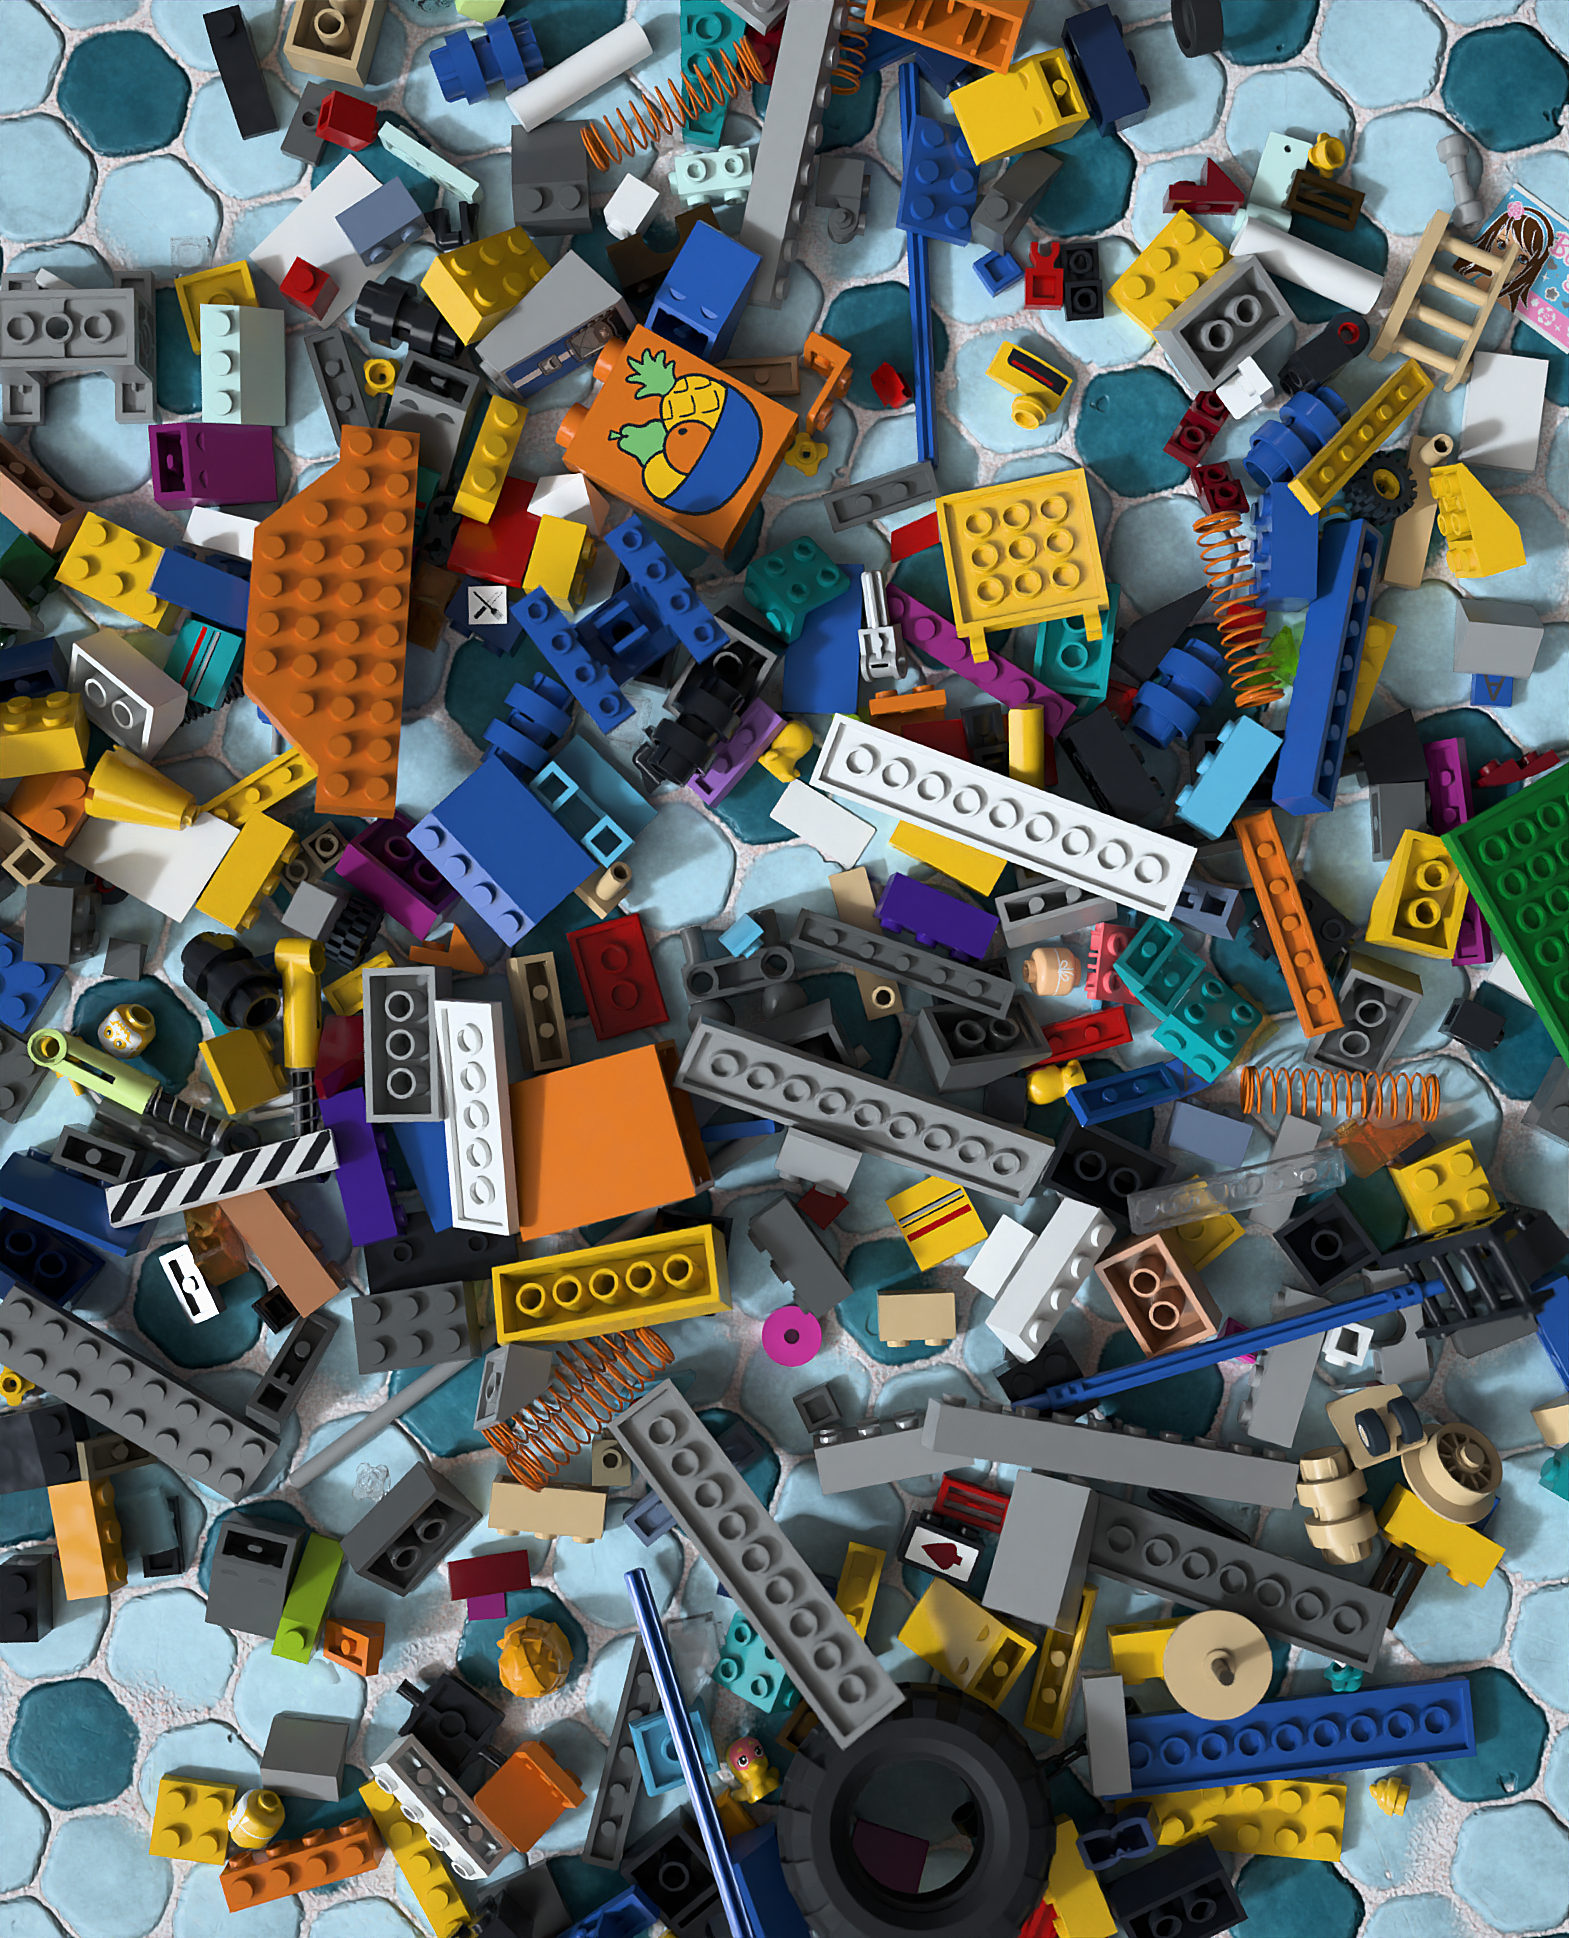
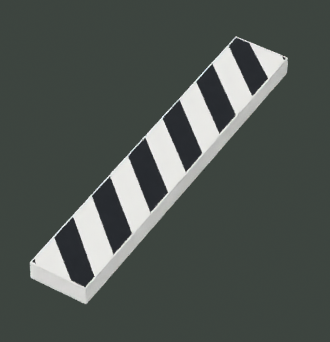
M331 1129L107 1188L105 1191L110 1225L114 1228H119L338 1169L340 1164L334 1133Z

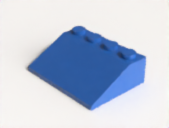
M497 752L430 811L406 835L510 948L525 937L601 866Z

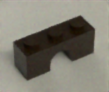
M709 202L674 217L680 241L676 248L668 253L659 254L651 251L645 245L640 232L605 247L608 261L626 300L633 297L636 300L648 297L655 291L656 287L662 285L698 220H702L721 231Z

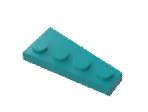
M680 0L681 71H684L694 90L708 108L706 97L693 65L694 63L698 65L710 87L721 101L718 87L706 58L710 56L733 92L734 89L721 57L720 48L725 51L737 71L739 60L733 47V41H736L743 51L739 39L740 37L743 38V35L746 36L749 24L719 0ZM682 79L681 97L696 117L693 104ZM720 80L725 98L724 106L719 105L708 89L707 92L712 105L711 114L701 107L695 97L699 112L698 121L693 120L682 106L686 118V127L682 128V138L685 143L720 149L732 96L727 92Z

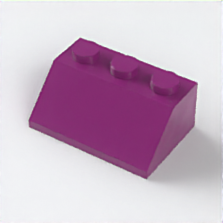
M395 809L393 819H376L348 843L335 871L423 942L445 921L462 900L463 896L406 836L416 825Z

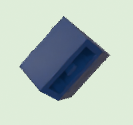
M698 220L658 290L644 327L710 365L724 360L764 256L706 222Z

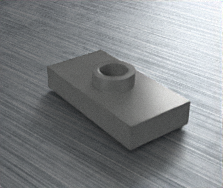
M308 81L280 150L282 154L313 167H318L328 141L315 136L322 99L332 93L333 90Z

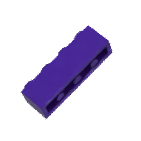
M360 1087L334 1094L327 1100L318 1099L325 1130L331 1129L334 1133L340 1168L335 1169L353 1247H365L406 1236L404 1227L408 1226L407 1213L403 1204L398 1205L395 1190L399 1189L397 1173L394 1167L389 1168L386 1153L390 1152L389 1140L384 1130L380 1131L378 1122L366 1123L365 1088Z

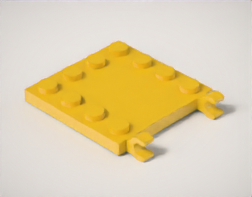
M1084 467L945 495L935 499L958 638L969 636L974 664L989 661L985 633L1083 614L1088 642L1103 639L1099 611L1110 608Z

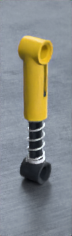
M283 937L277 942L274 953L276 968L282 974L284 1067L292 1069L289 1074L293 1075V1088L289 1090L293 1092V1105L289 1108L294 1111V1122L290 1124L294 1127V1136L291 1139L320 1131L317 1129V1118L320 1116V1113L316 1111V1101H318L319 1096L316 1094L314 1075L322 1036L321 973L325 969L327 958L324 957L325 943L310 937ZM331 1171L297 1179L289 1183H325L328 1181Z

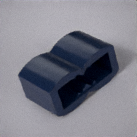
M1135 1802L1121 1809L1118 1814L1104 1813L1087 1820L1082 1826L1075 1843L1086 1869L1102 1870L1113 1866L1121 1857L1139 1858L1152 1852L1158 1845L1163 1827L1152 1802Z

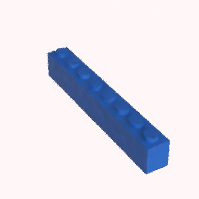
M1364 518L1324 527L1322 542L1319 547L1317 598L1309 604V609L1306 613V625L1299 649L1300 656L1296 676L1293 681L1289 712L1286 716L1283 743L1279 752L1280 759L1276 780L1273 784L1272 801L1293 816L1330 812L1334 808L1384 538Z

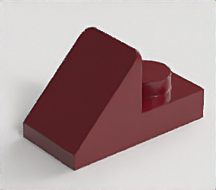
M1207 157L1201 169L1200 186L1196 185L1193 181H1178L1174 185H1169L1163 197L1162 213L1177 214L1183 209L1187 214L1235 216L1238 208H1241L1244 203V193L1210 157Z

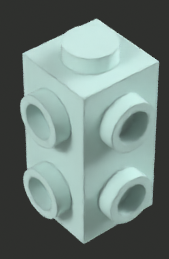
M729 145L720 148L718 152L703 153L699 150H692L683 153L681 157H674L676 171L668 172L671 196L679 195L681 208L688 207V209L692 210L708 202L710 204L725 202V204L730 206L741 205L747 202L752 181L749 147L740 149L739 146Z

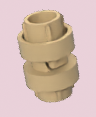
M1341 1446L1322 1447L1302 1454L1299 1457L1300 1461L1298 1463L1300 1465V1474L1297 1478L1296 1493L1301 1506L1313 1508L1314 1513L1304 1519L1310 1545L1321 1548L1323 1559L1332 1565L1351 1564L1368 1558L1372 1555L1373 1543L1371 1537L1378 1533V1526L1372 1506L1367 1503H1359L1358 1497L1367 1491L1362 1469L1358 1470L1355 1467L1354 1463L1350 1461L1347 1450Z

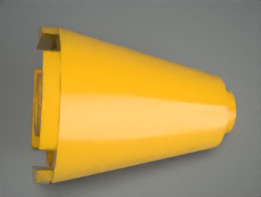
M115 744L113 745L115 752L107 750L96 765L88 787L95 789L93 800L85 798V811L88 815L99 819L183 831L187 825L192 827L195 824L200 812V806L196 804L195 795L122 746Z

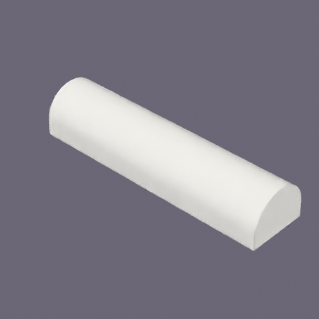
M632 17L507 96V103L524 129L529 132L653 54L651 45L639 23Z
M1250 216L1247 217L1230 247L1231 255L1244 256L1255 254L1266 271L1364 315L1373 307L1383 285V276Z

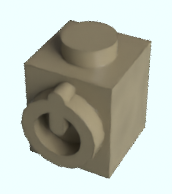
M604 1427L601 1433L594 1434L592 1439V1486H631L633 1480V1461L610 1429Z

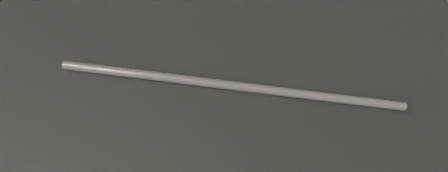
M861 1044L854 1049L859 1069L872 1060ZM772 1134L734 1139L710 1157L708 1161L713 1179ZM686 1199L637 1212L591 1248L633 1240L655 1223L658 1208L673 1210ZM496 1319L480 1331L482 1353L498 1342ZM474 1359L434 1365L291 1473L289 1480L292 1485L299 1491Z

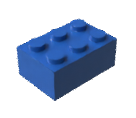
M1273 482L1260 495L1257 503L1253 502L1251 507L1250 520L1251 525H1256V540H1252L1250 544V562L1255 563V577L1250 579L1254 578L1257 581L1249 585L1248 594H1261L1260 597L1253 599L1254 608L1262 607L1265 611L1299 612L1317 598L1319 511L1310 515L1287 486L1290 482Z

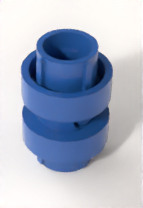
M505 15L483 22L487 35L477 37L471 41L466 29L444 36L447 45L432 50L429 58L445 101L452 103L466 97L470 106L490 98L487 85L503 80L507 91H511L528 84L527 75L542 70L544 66L528 19L522 17L509 23Z
M1318 386L1311 394L1304 391L1297 392L1279 410L1282 423L1268 420L1250 436L1251 450L1243 459V465L1249 476L1264 490L1273 482H1291L1312 460V456H1315L1351 418L1349 407L1335 391L1326 386Z
M1195 638L1190 639L1183 650L1171 648L1156 668L1157 673L1162 678L1160 682L1156 684L1146 681L1132 699L1131 703L1137 712L1129 723V727L1144 741L1160 750H1166L1174 738L1186 741L1201 722L1195 709L1198 705L1212 707L1225 689V684L1220 675L1228 665L1227 660L1213 647Z
M538 671L527 687L516 682L503 701L512 708L511 712L504 722L493 717L481 735L490 744L480 758V761L484 763L497 752L520 778L523 777L527 769L539 774L550 757V754L542 748L550 734L561 739L573 721L564 712L575 696L563 686Z

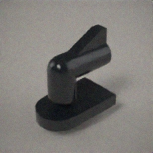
M459 202L461 230L451 232L448 209L437 208L432 212L424 213L426 222L435 234L438 249L449 251L479 241L477 221L480 205L478 203Z
M649 725L645 729V733L648 737H650L652 732L655 730V727ZM645 741L633 754L632 762L640 770L646 790L652 794L666 778L647 763L656 746L649 741Z

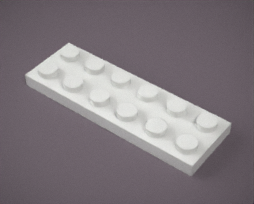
M454 998L434 1000L453 1227L509 1236L520 1232L502 1002Z

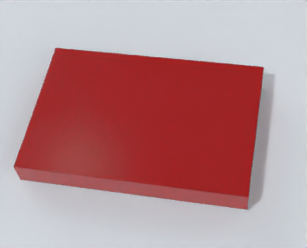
M506 476L488 524L463 515L447 561L448 570L521 589L542 517L527 511L537 483Z
M639 913L566 934L597 1042L670 1021Z

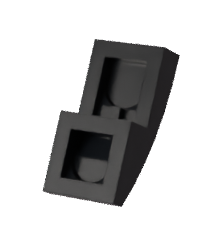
M992 702L961 708V720L970 763L1009 778V742L1005 741L1000 703Z

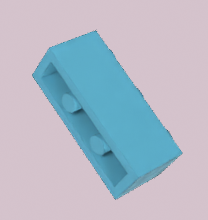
M1245 715L1238 718L1235 722L1229 720L1217 736V739L1221 741L1214 755L1208 752L1196 768V771L1200 773L1193 787L1187 784L1175 800V804L1179 808L1174 816L1210 840H1215L1222 835L1283 742L1282 739Z

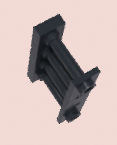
M1511 1209L1397 1241L1384 1250L1382 1256L1376 1259L1382 1271L1398 1267L1400 1271H1405L1410 1282L1417 1281L1418 1284L1427 1281L1418 1265L1421 1260L1425 1259L1427 1264L1432 1263L1457 1311L1445 1314L1435 1295L1423 1298L1422 1305L1430 1321L1415 1332L1418 1339L1435 1336L1436 1340H1440L1460 1329L1520 1315L1523 1320L1531 1319L1545 1311L1543 1305L1557 1295L1553 1287L1531 1292L1504 1242L1507 1238L1505 1232L1518 1223ZM1478 1244H1483L1484 1248H1490L1515 1297L1501 1299L1475 1251ZM1449 1252H1454L1455 1256L1461 1257L1486 1304L1472 1306L1446 1258Z

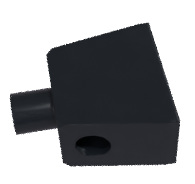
M1411 709L1404 710L1346 738L1349 752L1343 754L1339 778L1356 774L1360 788H1370L1377 784L1420 782L1431 778Z

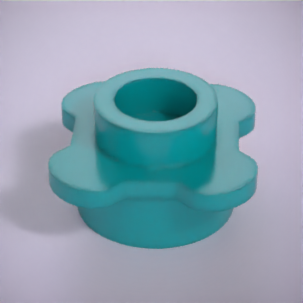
M1333 1661L1325 1669L1323 1676L1326 1680H1331V1687L1334 1691L1354 1692L1362 1685L1365 1671L1347 1664L1342 1668Z

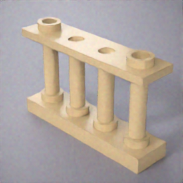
M1437 209L1423 232L1367 357L1380 363L1389 352L1395 354L1398 351L1449 373L1442 389L1449 393L1458 383L1464 384L1473 369L1474 363L1469 361L1504 282L1510 283L1519 267L1520 261L1515 258L1521 245L1513 243L1501 258L1451 236V231L1446 229L1451 215ZM1442 250H1445L1495 272L1487 292L1436 270V265L1430 263L1435 251L1441 253ZM1428 283L1480 306L1472 325L1419 303L1420 298L1415 297L1419 286H1426ZM1412 317L1463 339L1464 343L1457 358L1454 359L1404 337L1405 332L1400 331L1404 319L1411 320Z

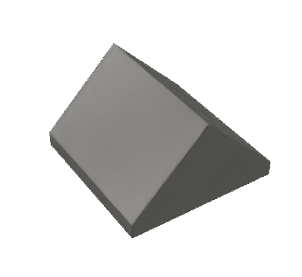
M1458 599L1456 601L1453 672L1529 679L1545 630L1534 607L1531 605Z
M275 1715L260 1765L263 1790L272 1791L277 1795L339 1802L341 1799L350 1724Z

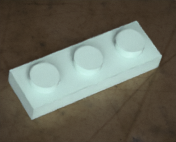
M387 121L385 122L378 135L386 150L462 201H466L469 204L478 203L480 205L485 197L479 184L480 179L473 172L465 167L458 170L449 164L450 160L443 152L433 146L427 149L418 143V137L406 127L400 125L397 129Z

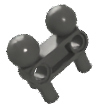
M774 909L763 910L753 914L754 921L765 932L760 937L764 944L748 959L742 954L738 959L731 955L713 960V958L708 957L701 926L680 930L686 964L683 965L684 968L681 969L688 1005L691 1007L688 1014V1027L691 1034H693L701 1015L735 1026V1014L732 1007L725 1000L764 991L761 998V1009L768 1020L809 1005L805 989L797 983L799 978L791 944H786V941L781 939ZM774 957L782 958L787 963L786 971L779 976L770 975L766 971V964L770 959ZM701 974H706L713 978V986L706 993H698L693 989L694 979Z

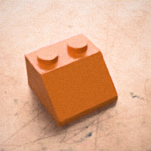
M85 768L23 776L4 809L26 826L62 847H70L90 817L85 811V798L93 800L95 789L88 787L93 773Z

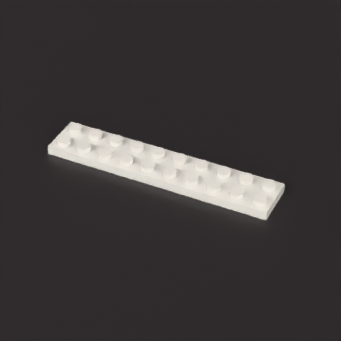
M838 713L834 716L809 785L1168 922L1197 852V848Z

